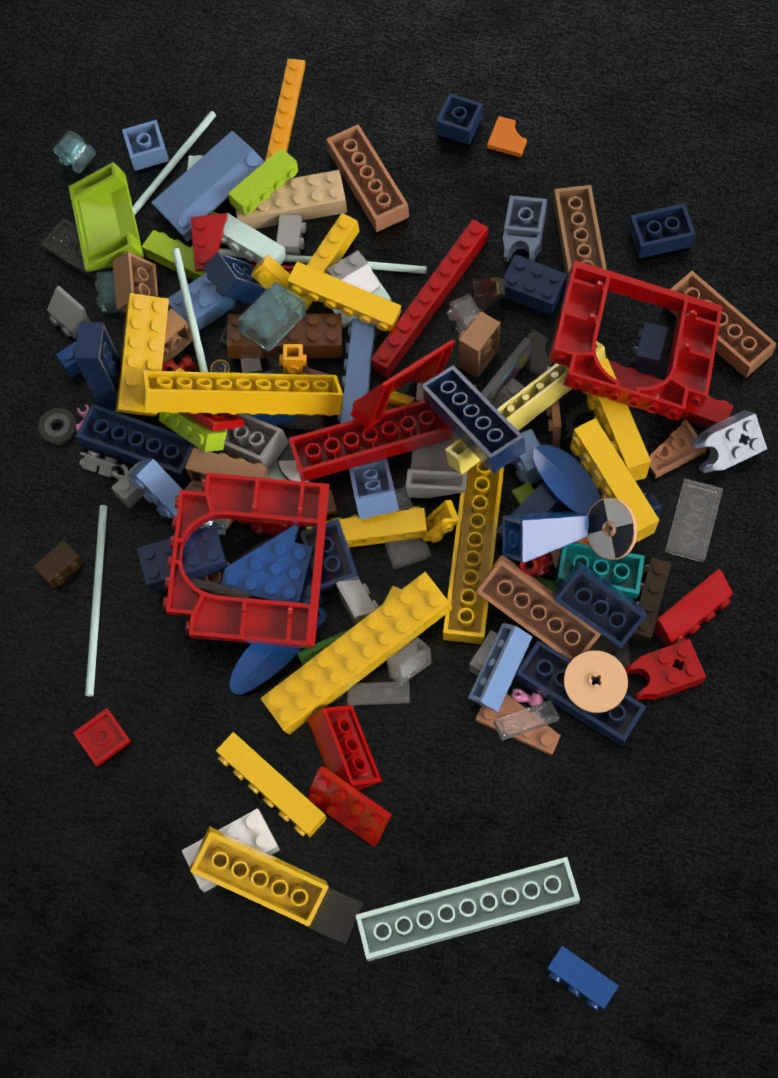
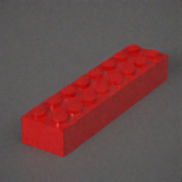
M424 400L384 411L380 422L369 429L354 419L289 438V443L300 480L305 482L452 439V430Z

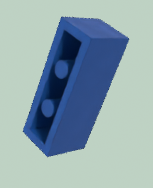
M563 946L547 968V971L550 972L548 976L557 983L564 982L568 985L567 990L577 997L582 995L587 999L586 1004L596 1011L598 1008L603 1010L618 988L617 984Z

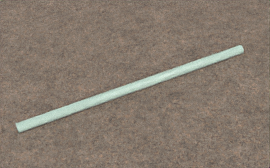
M210 111L133 205L134 215H136L216 117L213 111Z
M175 248L172 252L200 372H208L180 249Z
M100 505L85 696L94 695L107 520L106 505Z

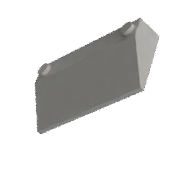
M418 383L416 402L424 400L421 385L424 383ZM453 431L452 439L413 450L411 469H408L406 481L408 497L433 498L466 492L468 471L461 475L448 464L445 452L447 447L459 439Z

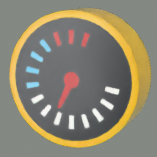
M217 360L211 365V372L230 373L229 364L225 360Z

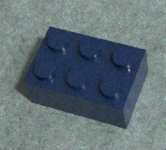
M685 203L631 215L628 227L638 258L693 247L696 235Z
M217 252L203 267L207 273L206 277L217 287L216 291L223 297L227 296L244 304L255 305L268 291L251 276L254 269L250 263Z
M515 254L500 284V296L552 315L566 286L567 274Z
M339 519L326 523L320 583L321 592L337 588L336 583L339 581L360 579ZM316 527L300 532L304 545L314 547L310 563L312 570L314 567L317 535Z

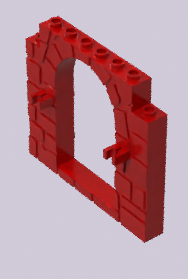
M574 260L569 272L548 361L567 366L564 386L580 389L581 391L589 392L591 395L606 397L611 401L639 408L649 413L661 414V416L669 419L679 420L685 411L686 403L701 408L708 397L723 306ZM607 291L627 297L630 296V298L653 303L656 306L678 312L669 366L666 372L667 375L666 379L661 383L650 387H637L635 391L619 386L620 382L610 376L601 366L596 355V341Z
M207 472L206 479L202 478L201 491L205 492L180 490L179 496H175L174 508H178L177 516H173L172 520L175 536L170 538V548H173L172 556L168 557L167 568H171L170 576H166L165 581L168 597L164 596L163 609H166L167 615L191 617V619L186 621V632H189L190 638L314 649L330 484ZM217 519L316 527L317 535L310 604L218 596L200 590L189 580L183 569L182 555L186 541L198 527Z

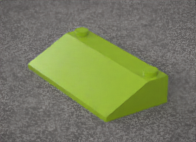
M114 162L69 186L84 266L87 272L113 267V261L126 252L141 258L144 257L126 175Z

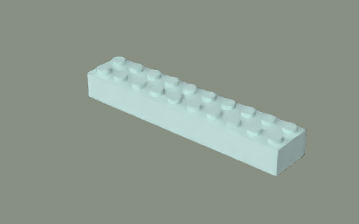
M565 857L357 914L356 919L366 959L371 961L578 904L580 898L568 858Z

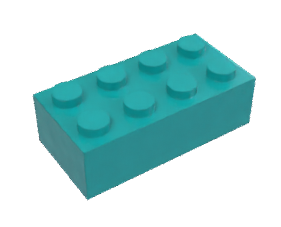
M573 542L560 548L554 586H559L579 561L635 601L640 592L645 556L628 553L623 558L608 560L600 557L590 545Z

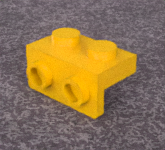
M445 500L426 518L429 532L422 537L423 541H432L434 543L442 540L443 536L453 530L454 526L460 521L451 500Z

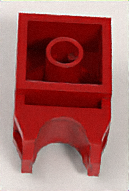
M690 639L643 655L633 664L624 667L626 674H640L647 680L648 685L634 696L637 701L666 697L702 684L706 678ZM676 665L680 667V670H678V668H673V666Z

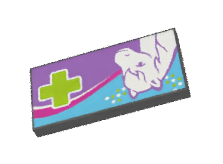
M526 337L522 340L481 392L491 404H493L500 390L517 375L532 356V341Z

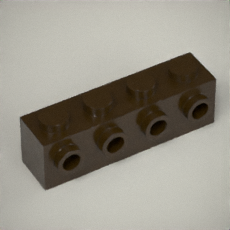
M651 558L650 564H645L642 574L646 576L645 582H641L640 600H635V602L645 608L647 617L629 638L630 640L649 645L669 575L670 562Z

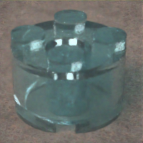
M67 131L55 145L53 152L60 156L59 160L66 166L68 164L72 165L73 170L81 174L94 158L96 152L89 144L86 145L83 142L84 139L72 131Z

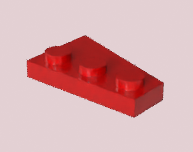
M227 213L191 217L196 272L205 271L203 267L219 252L221 239L224 235V227L228 220Z

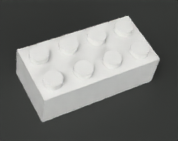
M259 809L218 830L269 855L280 851ZM203 839L181 850L189 867ZM193 873L200 889L204 892L218 885Z

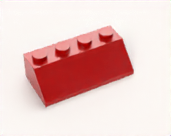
M720 569L715 571L657 619L653 632L667 647L685 641L684 637L688 633L694 634L701 627L700 623L704 620L706 622L710 621L716 615L715 611L721 608L723 610L731 603L729 599L733 593Z
M352 705L322 708L308 718L326 769L358 791L382 781Z

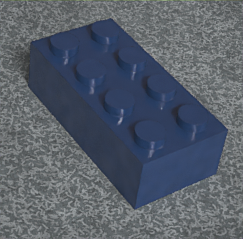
M216 525L194 531L186 541L182 555L184 572L190 581L225 571V568L228 567ZM170 538L137 548L145 582L150 592L165 589L166 576H170L171 568H167L168 557L172 556L173 548H170Z
M579 561L553 593L554 600L620 648L623 647L647 617L645 608Z

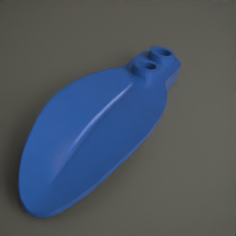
M539 445L534 448L532 452L534 465L549 489L569 509L578 514L588 515L591 507L600 500V495L587 471L576 459L557 447Z
M318 607V614L320 616L317 617L316 631L326 622V612L321 607ZM252 643L243 653L232 672L230 679L231 691L234 694L241 695L255 689L282 670L297 655L301 648Z

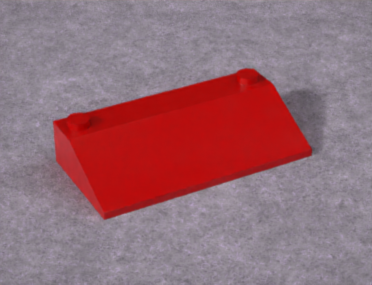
M450 340L361 398L358 397L352 404L353 409L350 416L367 429L379 423L391 393L411 380L417 384L425 383L442 373L456 341Z

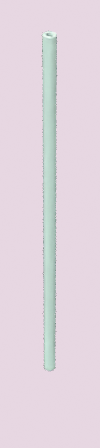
M231 249L219 250L220 253L231 257L245 258L244 255L239 252L236 253ZM286 254L284 262L296 263L298 261L308 264L312 256ZM367 261L371 269L421 274H426L427 266Z

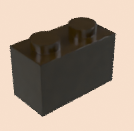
M63 540L33 567L54 589L56 586L62 585L66 577L71 573L76 572L83 561Z

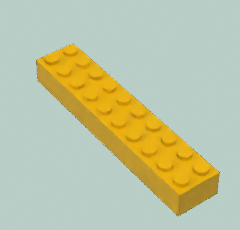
M143 371L142 395L145 412H189L192 414L248 413L251 415L257 413L269 415L306 414L309 416L315 414L327 416L341 414L343 393L337 375Z
M480 460L467 472L466 492L460 495L458 511L460 521L456 526L447 598L453 609L445 615L443 640L483 644L489 601L479 595L476 590L479 583L493 566L504 466L492 473Z
M424 572L261 697V700L281 728L290 735L307 722L309 717L328 706L453 608L428 574Z

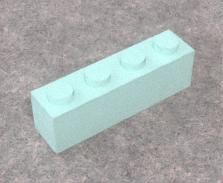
M227 213L228 220L224 227L221 244H226L234 252H239L248 261H254L257 264L267 254L279 265L283 263L286 259L285 247Z

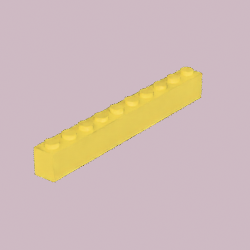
M596 341V355L600 361L606 359L604 345ZM553 365L497 410L519 431L572 389L563 385L567 366ZM460 438L445 449L448 464L461 475L480 461Z

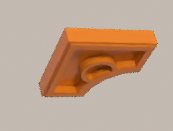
M498 116L487 148L522 157L527 139L521 137L516 132L515 120Z

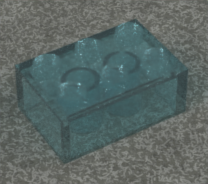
M274 282L238 318L239 331L270 352L305 315V301L277 282Z

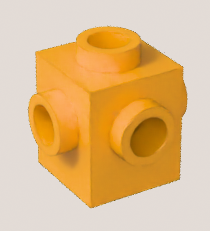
M283 344V354L279 355V366H283V374H303V366H306V354H303V344Z

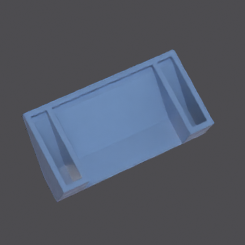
M231 131L151 203L188 242L192 239L191 217L209 215L229 197L228 193L261 166L264 161L247 143Z

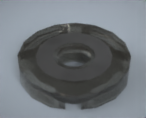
M53 408L41 417L39 432L42 438L50 442V444L61 445L70 441L74 433L76 434L77 421L69 410ZM57 423H62V424H63V426H62L61 429H59V430H54V429H53L54 426H55V424H57Z

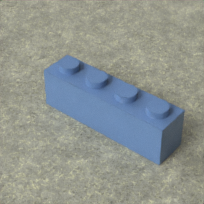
M503 623L468 698L484 708L498 712L532 636L517 626Z

